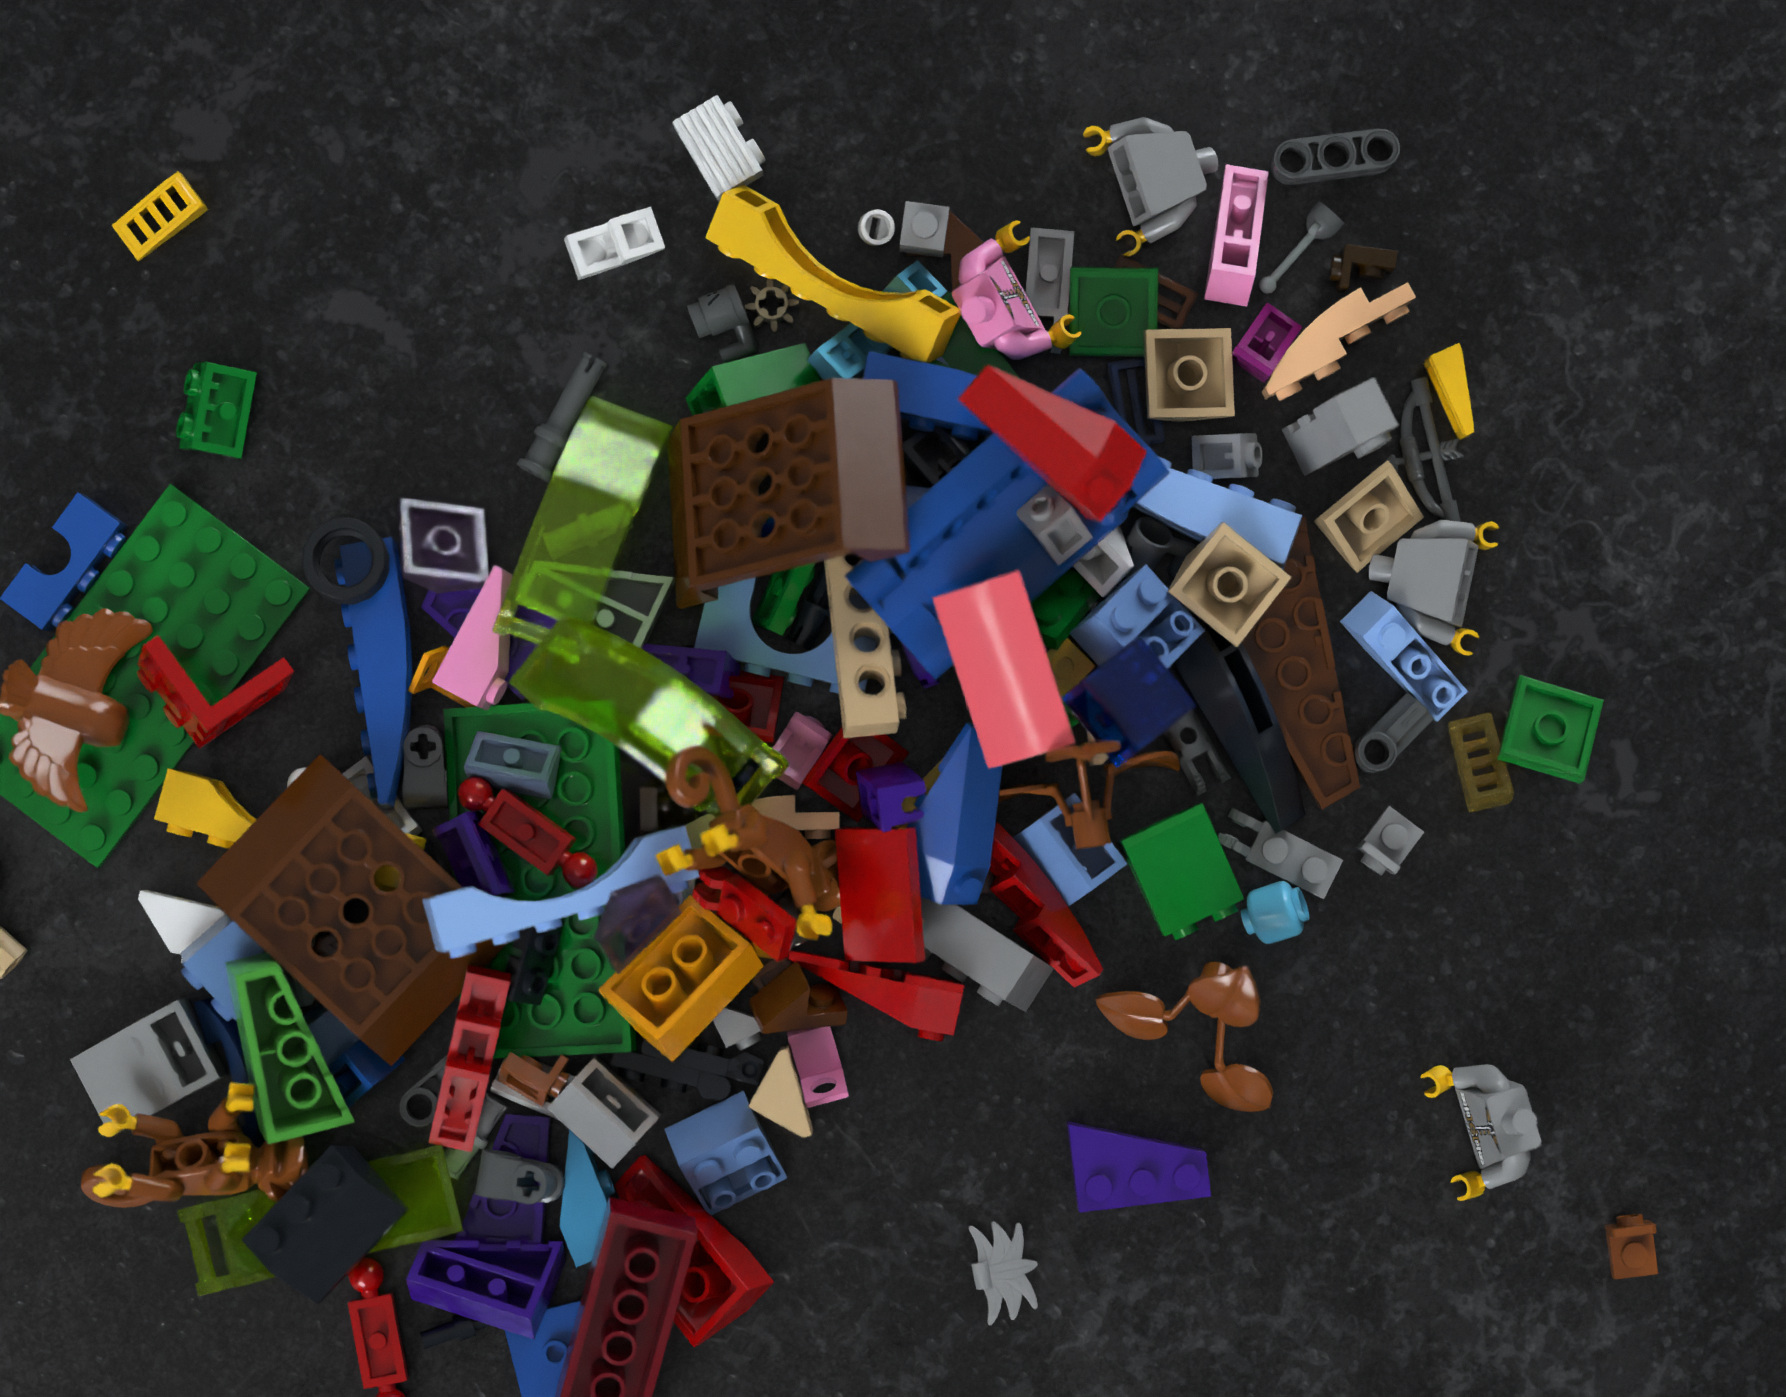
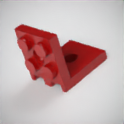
M158 635L143 645L137 663L140 669L136 671L145 688L150 693L157 691L166 705L163 706V711L170 722L177 729L183 726L199 749L283 692L294 673L292 667L283 657L211 707Z

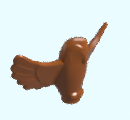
M101 609L94 615L81 614L73 622L66 620L58 624L55 638L49 640L46 644L47 656L41 660L42 668L37 675L32 672L22 659L14 661L3 673L4 682L1 685L0 714L9 716L18 722V733L11 738V744L14 749L9 754V760L12 764L19 767L20 775L25 780L31 782L35 792L41 796L48 797L56 805L68 806L78 812H86L88 810L79 786L77 771L78 757L83 743L97 747H113L121 745L130 721L129 711L117 700L102 694V691L114 665L128 650L146 639L153 632L151 624L146 620L135 619L128 612L114 613L109 609Z

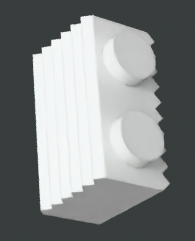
M716 95L675 119L673 125L716 199L720 202L723 192L742 184L747 186L762 177L763 170L760 164L765 162L766 159L755 140L752 138L745 142L737 127L744 123L732 102L729 101L723 105L719 96Z

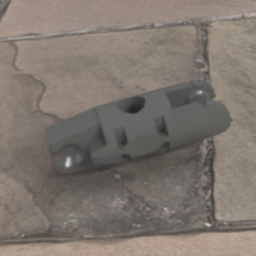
M1169 684L1154 691L1153 697L1162 713L1154 719L1173 753L1177 754L1180 766L1196 796L1207 792L1205 782L1192 762L1193 759L1203 754L1206 756L1214 776L1221 783L1231 779L1190 701L1186 700L1180 703ZM1181 731L1191 732L1194 736V742L1192 744L1183 743L1180 739Z

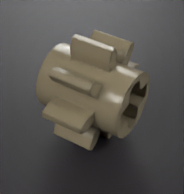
M767 278V287L761 291L757 287L751 286L750 290L756 299L755 303L745 305V310L747 312L757 311L758 317L753 324L756 329L765 322L771 324L773 334H777V324L782 321L790 325L794 324L792 316L788 314L789 308H796L800 304L797 299H787L786 295L790 291L789 286L784 284L781 289L774 287L773 280ZM771 295L776 296L778 303H784V306L777 308V315L769 316L767 309L760 308V305L767 304V297Z

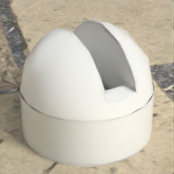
M878 209L865 213L858 223L859 236L865 243L873 246L888 242L895 230L892 217L887 212ZM873 217L879 219L874 239L869 237Z

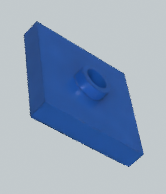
M581 1299L548 1307L535 1339L505 1330L522 1397H555Z

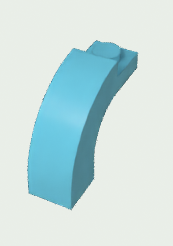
M917 260L899 273L882 292H911L926 289L942 298L947 290ZM850 323L838 334L817 348L807 361L817 370L823 380L830 378L858 379L864 374L868 351L886 355L893 347L887 343H879L869 339L864 335L863 329Z

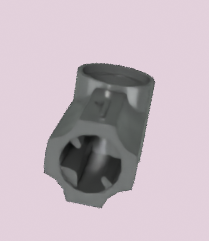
M1406 692L1363 736L1354 742L1352 748L1356 768L1362 772L1375 773L1392 766L1396 757L1434 719L1428 709ZM1370 740L1376 741L1383 748V759L1378 765L1367 761L1364 755L1365 745Z

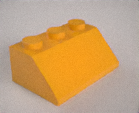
M689 895L598 991L644 1039L673 1062L764 966L747 940L710 910L701 907Z

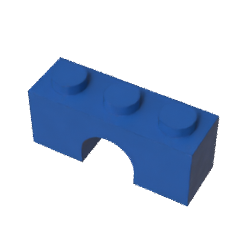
M77 492L52 526L55 531L66 538L70 545L71 558L66 568L57 574L47 575L37 567L25 563L1 595L0 600L41 630L51 632L54 626L57 627L60 622L66 621L74 611L71 603L80 591L87 593L99 578L100 572L96 569L105 557L112 558L121 549L126 541L123 533L128 526L88 496Z

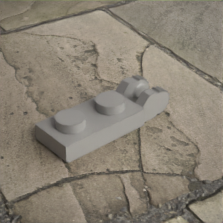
M1031 228L1025 293L1038 317L1053 319L1054 325L1062 316L1068 315L1070 267H1072L1075 231ZM1052 344L1051 353L1061 354V349Z
M1231 809L1228 817L1232 819V822L1242 827H1248L1258 833L1251 847L1239 842L1237 838L1227 833H1219L1218 839L1221 845L1245 856V861L1321 899L1325 898L1343 862L1342 859L1285 830L1275 834L1269 822L1263 821L1262 823L1236 809Z

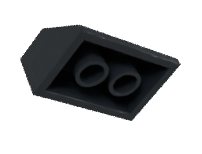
M331 1145L246 1234L242 1241L270 1273L316 1304H320L409 1211V1208L353 1146Z

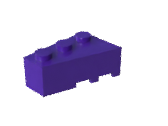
M1066 1121L1076 1204L1079 1213L1211 1197L1206 1152L1202 1148Z
M423 1240L406 1278L411 1300L535 1339L566 1263L563 1241H549V1244H521V1241H507V1244H479V1241Z

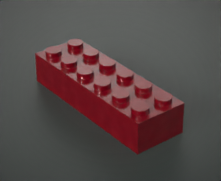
M609 1197L555 1397H652L697 1237L695 1217Z

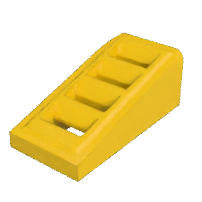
M177 171L111 226L137 261H140L209 209L186 178ZM176 191L188 205L182 211L170 197ZM162 201L174 216L169 222L156 207ZM150 212L161 227L156 233L153 232L142 217ZM136 222L148 238L142 245L129 229V226Z
M1457 343L1429 356L1424 360L1423 364L1454 433L1461 440L1474 433V422L1463 351L1460 343Z

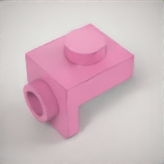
M795 712L763 761L761 768L795 790H798L802 781L824 751L832 734L825 730L823 724L817 719Z

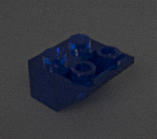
M1141 635L1061 697L1095 741L1120 742L1121 748L1119 750L1106 753L1117 768L1196 706Z

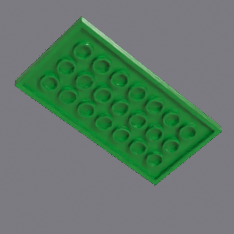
M169 484L67 619V621L73 622L81 614L94 615L101 609H109L114 613L128 612L135 619L146 620L153 628L150 636L128 650L114 665L103 687L102 694L123 704L130 714L128 729L121 745L97 747L83 743L77 763L78 782L88 810L86 812H78L68 806L56 805L48 797L41 796L35 792L31 782L22 778L19 767L12 764L9 760V754L14 749L11 744V738L18 733V722L9 716L1 714L0 795L93 866L101 868L163 787L167 769H176L195 744L183 726L177 729L167 718L163 711V706L166 703L157 691L150 693L140 681L136 671L140 669L137 663L143 645L158 635L212 707L238 688L312 589L177 487ZM46 648L30 667L35 675L42 668L41 660L47 656Z
M617 698L490 706L488 711L479 707L443 709L446 766L448 769L449 821L465 812H480L467 810L458 799L459 786L467 779L464 765L477 731L552 744L561 747L552 798L546 799L519 793L515 794L577 839L569 852L572 854L582 852L590 855L597 864L596 878L603 875L625 852ZM493 789V796L496 798L501 790ZM481 810V814L484 816L486 812ZM491 835L515 890L514 893L503 897L504 899L540 901L560 897L580 889L569 885L565 881L560 866L553 875L547 876ZM452 869L453 879L458 883V880ZM620 901L603 905L605 913L595 917L579 920L578 914L575 913L561 918L565 922L541 1005L511 1002L508 997L506 998L493 1059L507 1058L510 1052L518 1057L522 1055L538 1057L560 1056L561 1054L581 1055L636 1051L635 1029L598 991L631 956L628 907L621 908ZM514 940L510 941L485 968L505 972L510 955L521 958L523 951L512 947Z

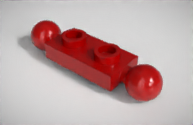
M478 776L469 777L460 784L458 799L461 805L470 811L483 810L486 812L478 825L547 876L553 875L560 866L565 881L576 888H583L595 880L597 876L595 860L586 853L577 852L572 854L569 852L577 839L511 790L502 788L495 798L490 783Z
M363 1258L350 1271L348 1276L351 1286L360 1292L361 1298L347 1302L363 1389L378 1387L379 1393L375 1397H406L404 1393L396 1389L395 1383L407 1381L409 1376L393 1292L379 1295L378 1288L384 1279L383 1268L376 1260Z

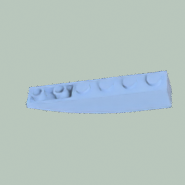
M1159 457L1168 468L1170 474L1132 507L1198 542L1205 539L1221 522H1224L1284 570L1302 519L1301 514L1295 513L1296 507L1279 499H1271L1270 503L1253 498L1255 493L1252 490L1236 484H1230L1227 489L1213 484V477L1201 471L1188 469L1187 474L1171 469L1172 463Z

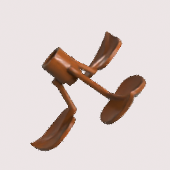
M1095 741L1085 743L1080 747H1060L1046 752L1045 757L1047 761L1076 758L1083 802L1073 804L1074 813H1071L1059 790V783L1019 784L999 789L998 804L1010 798L1029 793L1052 796L1064 815L1066 827L1072 826L1076 849L1111 844L1107 820L1112 819L1110 809L1115 776L1130 768L1150 766L1166 767L1179 772V758L1177 754L1170 751H1154L1104 765L1103 769L1104 772H1107L1103 806L1100 808L1099 800L1091 801L1085 760L1090 762L1097 754L1119 750L1121 748L1120 742Z
M1220 962L1206 963L1200 977L1191 981L1185 995L1172 1009L1165 1011V1005L1159 998L1143 992H1112L1096 997L1095 1001L1098 1008L1118 1030L1128 1036L1142 1040H1154L1165 1036L1169 1029L1167 1021L1173 1020L1190 1001L1200 1012L1213 1018L1218 1016L1214 1059L1216 1069H1207L1202 1072L1200 1081L1203 1090L1212 1100L1233 1110L1256 1112L1266 1110L1267 1108L1270 1109L1273 1088L1268 1079L1254 1068L1242 1064H1231L1226 1067L1223 1061L1225 1025L1228 1024L1235 1027L1249 1026L1257 1020L1259 1015V996L1247 966L1233 970L1228 965Z

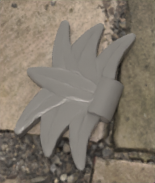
M992 1221V1245L977 1228L972 1225L968 1226V1230L977 1248V1262L971 1263L976 1290L983 1289L987 1297L988 1325H992L998 1317L1003 1298L1011 1320H1014L1019 1312L1022 1295L1028 1300L1032 1308L1036 1309L1038 1307L1035 1292L1025 1275L1036 1268L1038 1262L1022 1258L1024 1237L1022 1225L1019 1222L1015 1224L1014 1233L1010 1240L1003 1228L995 1221Z

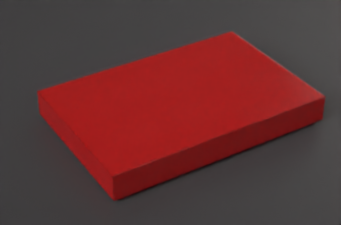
M842 827L835 829L845 961L907 963L925 961L915 827H891V831L882 832L877 827Z

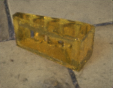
M1491 712L1448 722L1449 733L1469 812L1509 804L1513 799L1514 790L1505 761L1497 759L1500 742ZM1485 731V738L1467 742L1463 741L1462 735ZM1489 748L1490 754L1468 759L1467 753ZM1493 766L1494 772L1473 776L1472 770ZM1496 783L1498 787L1483 792H1478L1477 790L1479 787Z

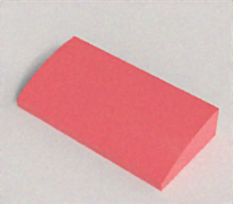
M1017 569L932 597L988 769L1075 743L1019 570Z

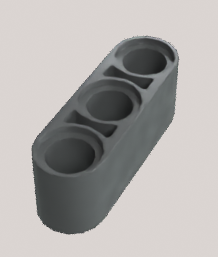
M1380 128L1290 139L1277 147L1270 161V170L1273 177L1284 185L1376 175L1386 172L1394 164L1400 153V143L1393 132ZM1374 141L1383 143L1388 148L1389 158L1382 162L1373 160L1368 155L1367 145ZM1329 147L1341 149L1345 154L1346 163L1340 167L1329 165L1324 159V150ZM1287 152L1297 154L1302 160V169L1298 172L1286 171L1280 163V156Z

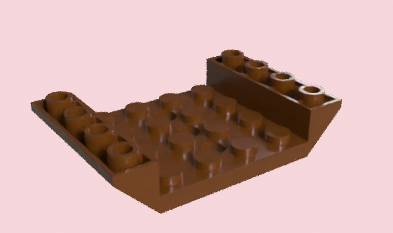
M826 379L680 419L667 440L676 607L680 609L718 600L719 586L853 553L873 562L910 552L898 382L894 380ZM768 433L769 443L767 448L763 452L757 453L756 443L763 434ZM767 475H771L772 485L769 491L760 496L759 484ZM773 517L775 526L772 533L768 537L762 538V526L766 523L767 519Z
M321 754L196 883L241 929L360 1040L391 1066L462 992L467 966L473 965L485 968L507 944L494 945L492 938L475 943L477 951L451 958L449 951H436L422 899L462 887ZM385 865L393 866L400 873L399 885L396 889L388 892L378 889L374 883L376 870ZM360 898L368 904L369 916L364 922L351 924L344 918L343 906L350 899ZM330 931L336 936L338 948L331 956L321 957L313 951L311 946L312 938L318 932Z

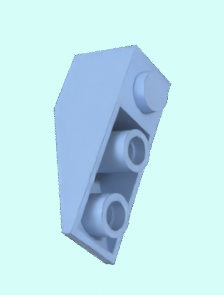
M1370 591L1340 621L1364 650L1406 692L1428 709L1436 722L1468 692L1400 612L1374 592Z

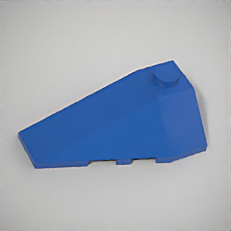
M966 723L938 766L940 776L928 794L923 793L919 795L914 803L918 809L924 812L923 817L915 822L908 823L906 826L915 827L920 896L941 905H977L991 863L1002 765L988 769L974 723Z

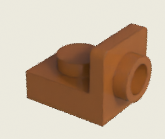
M510 1052L501 1065L497 1081L543 1107L550 1095L557 1098L568 1083L570 1075L565 1073L569 1058L561 1054L550 1073L547 1074L543 1072V1067L536 1060L525 1055L518 1057Z
M1629 1214L1616 1217L1617 1224L1605 1225L1611 1276L1613 1279L1658 1274L1653 1233H1657L1655 1223L1650 1220L1643 1221V1214Z

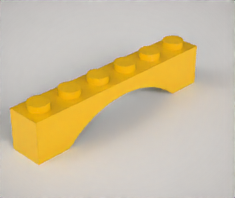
M744 184L723 192L705 237L718 245V250L721 253L746 261L754 266L755 272L768 279H777L789 286L790 291L795 296L804 300H813L827 308L826 311L831 317L844 322L849 321L863 329L864 335L869 339L879 343H887L899 350L900 355L904 359L930 363L943 356L961 315V309L926 289L911 292H881L849 282L820 264L807 251L788 225L779 204Z
M170 768L167 769L154 820L168 823L166 831L192 837L193 831L209 835L207 843L228 849L257 820L234 799L223 781L182 769ZM405 833L424 851L426 838ZM381 866L374 874V883L382 891H392L400 883V873L393 866Z

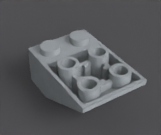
M188 997L174 1001L70 1059L98 1114L114 1104H122L133 1117L136 1113L153 1115L228 1075L212 1043L206 1044L199 1018ZM100 1116L103 1124L106 1122H113L108 1117Z

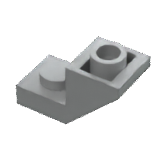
M726 1006L713 1019L726 1048L736 1044L740 1051L762 1040L759 1026L751 1014Z

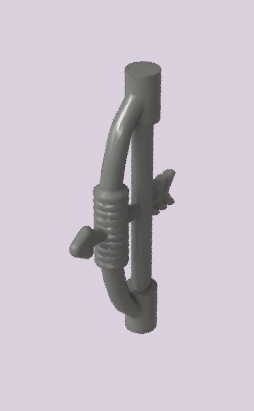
M1423 377L1411 380L1412 392L1404 403L1401 417V439L1399 443L1403 457L1396 458L1391 454L1384 462L1388 460L1396 472L1398 471V466L1405 465L1408 481L1412 483L1416 494L1430 513L1442 520L1461 522L1457 502L1452 499L1443 459L1448 461L1457 457H1464L1456 450L1460 438L1444 441L1439 444L1430 406L1433 400L1428 378ZM1415 406L1420 407L1430 451L1419 453L1416 437L1413 436L1412 422ZM1432 459L1442 503L1439 505L1436 504L1423 481L1425 475L1421 461Z

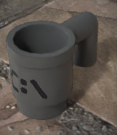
M735 283L699 297V301L687 305L699 338L709 334L715 336L734 328L738 342L718 349L723 363L743 359L757 352L759 348L758 341Z
M1140 517L1135 521L1131 531L1125 538L1134 567L1124 577L1128 578L1144 565H1147L1154 571L1165 553L1175 555L1167 567L1168 573L1175 577L1185 557L1196 545L1173 537L1172 532L1160 521L1151 517Z

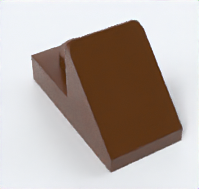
M798 962L786 968L755 994L749 1002V1007L762 1034L845 1025L848 1013L836 986L832 983L809 986Z

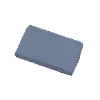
M477 731L464 765V770L467 778L472 776L482 777L490 783L493 789L501 790L502 788H508L514 793L551 799L555 789L561 747Z

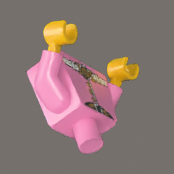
M1017 220L999 229L996 232L995 240L992 238L987 240L962 258L959 264L958 276L960 285L951 292L955 303L961 309L963 319L967 322L978 344L983 348L997 349L1013 360H1021L1049 350L1052 344L1057 348L1065 349L1082 334L1081 331L1071 334L1065 329V326L1075 319L1073 315L1062 316L1050 327L1049 331L1045 330L1006 257L1003 256V252L1011 253L1026 245L1030 240V236L1020 241L1014 237L1013 227L1021 223Z

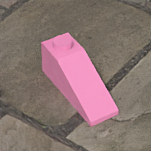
M1227 164L1225 166L1208 266L1205 300L1246 307L1248 305L1256 274L1269 171Z
M496 565L491 570L432 680L434 684L486 711L489 710L491 704L496 705L503 697L507 688L505 678L509 672L513 575Z

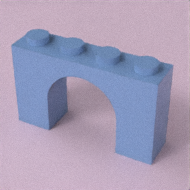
M758 577L719 586L718 600L704 604L694 648L727 651L736 661L746 663L744 672L770 677L772 669L788 673L787 682L812 687L814 680L831 683L829 692L839 694L832 632L817 648L800 654H787L776 651L767 646L758 637L751 618L752 601ZM860 594L853 595L849 599L850 603L857 609L871 607ZM861 636L854 641V644L860 651L871 652L876 649L877 642L869 636ZM868 679L859 683L862 691H866Z
M225 914L181 952L182 964L185 966L181 972L194 988L199 990L204 987L214 997L211 1004L223 1019L230 1021L234 1018L237 1022L225 962L261 954L265 950ZM321 1002L312 1010L303 1014L327 1066L331 1065L342 1053L360 1040Z

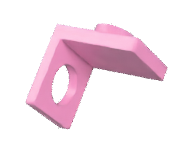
M831 1026L787 1032L806 1108L849 1097L843 1067ZM821 1084H836V1086L828 1092H813V1090Z

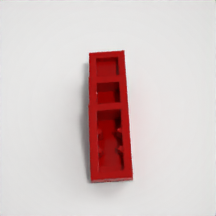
M998 822L995 823L989 870L996 878L989 890L1020 917L1013 931L1073 987H1077L1099 976L1103 971V967L1082 927L1057 889L1030 855Z
M473 965L467 966L428 1141L430 1144L472 1152L511 981V973Z

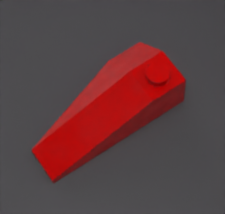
M986 365L957 398L958 401L1087 519L1099 522L1104 519L1130 489L1147 453L1115 421L989 365Z
M794 949L790 950L789 960L798 962L803 968L903 1024L919 1029L917 1037L943 1042L944 1034L954 1036L964 990V983L961 981L857 961H845V959Z
M646 1155L640 1156L614 1184L620 1200L692 1216L696 1219L697 1237L673 1320L693 1347L699 1346L748 1311L774 1283L751 1252Z

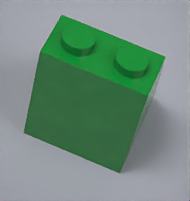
M1196 803L1117 840L1158 929L1164 937L1172 934L1174 940L1183 938L1199 930L1196 924L1197 921L1212 915L1215 922L1237 912L1238 908L1235 903L1244 900L1203 803Z

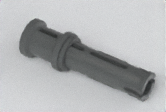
M582 352L581 358L546 424L540 423L539 426H536L534 430L536 434L535 440L525 458H519L516 463L523 470L549 483L554 478L551 472L563 450H569L571 446L570 441L572 439L568 435L604 369L608 366L597 357L594 361L593 355L587 352Z

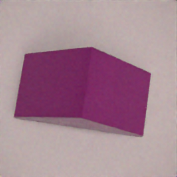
M1266 303L1232 352V361L1264 383L1272 374L1302 329V326L1269 303Z

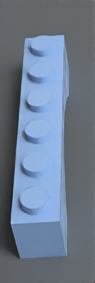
M674 826L634 838L623 855L603 875L587 886L560 897L540 901H514L489 895L473 887H464L422 899L436 951H449L451 958L459 957L477 951L475 943L492 938L493 944L499 945L519 939L518 930L535 926L536 932L539 933L562 926L561 918L575 913L578 914L579 920L604 914L603 905L620 901L621 908L645 902L647 901L645 893L662 888L663 895L689 889L687 881L698 878V870L687 871L682 869L666 876L655 857L656 854L676 844H680L682 851L692 849L686 827Z

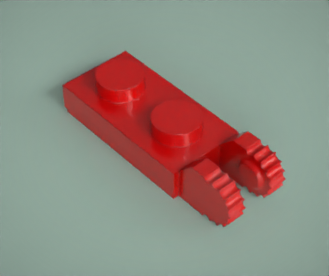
M720 866L698 870V878L703 880L704 883L695 885L692 896L701 907L706 910L717 911V915L777 962L789 957L797 923L793 916L739 874H733L726 867Z

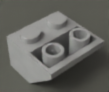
M597 1055L567 1085L547 1109L607 1165L613 1168L662 1114L621 1076H617L618 1074Z

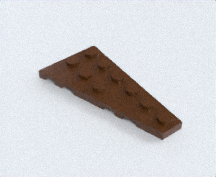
M1304 516L1301 519L1299 530L1283 570L1292 578L1245 636L1242 644L1265 687L1282 729L1290 757L1319 808L1324 809L1359 789L1360 783L1352 743L1348 734L1342 694L1338 685L1330 635L1315 572L1316 567L1311 552L1306 518Z

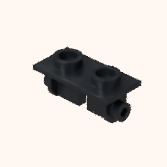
M561 919L562 926L539 933L536 932L535 926L518 930L520 938L514 940L512 947L523 952L521 958L510 955L505 971L506 973H511L507 994L509 1001L541 1005L565 920Z

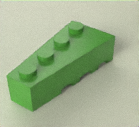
M265 952L225 962L249 1084L255 1085L253 1105L257 1125L266 1142L272 1144L354 1123L351 1112L346 1106L333 1075L329 1071L317 1042L275 959Z

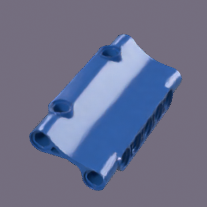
M1078 368L1051 393L1115 421L1147 451L1130 489L1101 522L1085 518L1061 496L1073 508L1092 535V539L1060 566L1050 558L1031 530L1016 515L1019 508L1050 484L993 433L907 509L909 553L873 562L863 558L844 575L855 590L935 680L954 665L932 597L1018 569L1029 603L1033 602L1117 526L1123 523L1128 516L1129 509L1170 474L1160 458L1122 419L1108 402L1101 389L1081 368Z

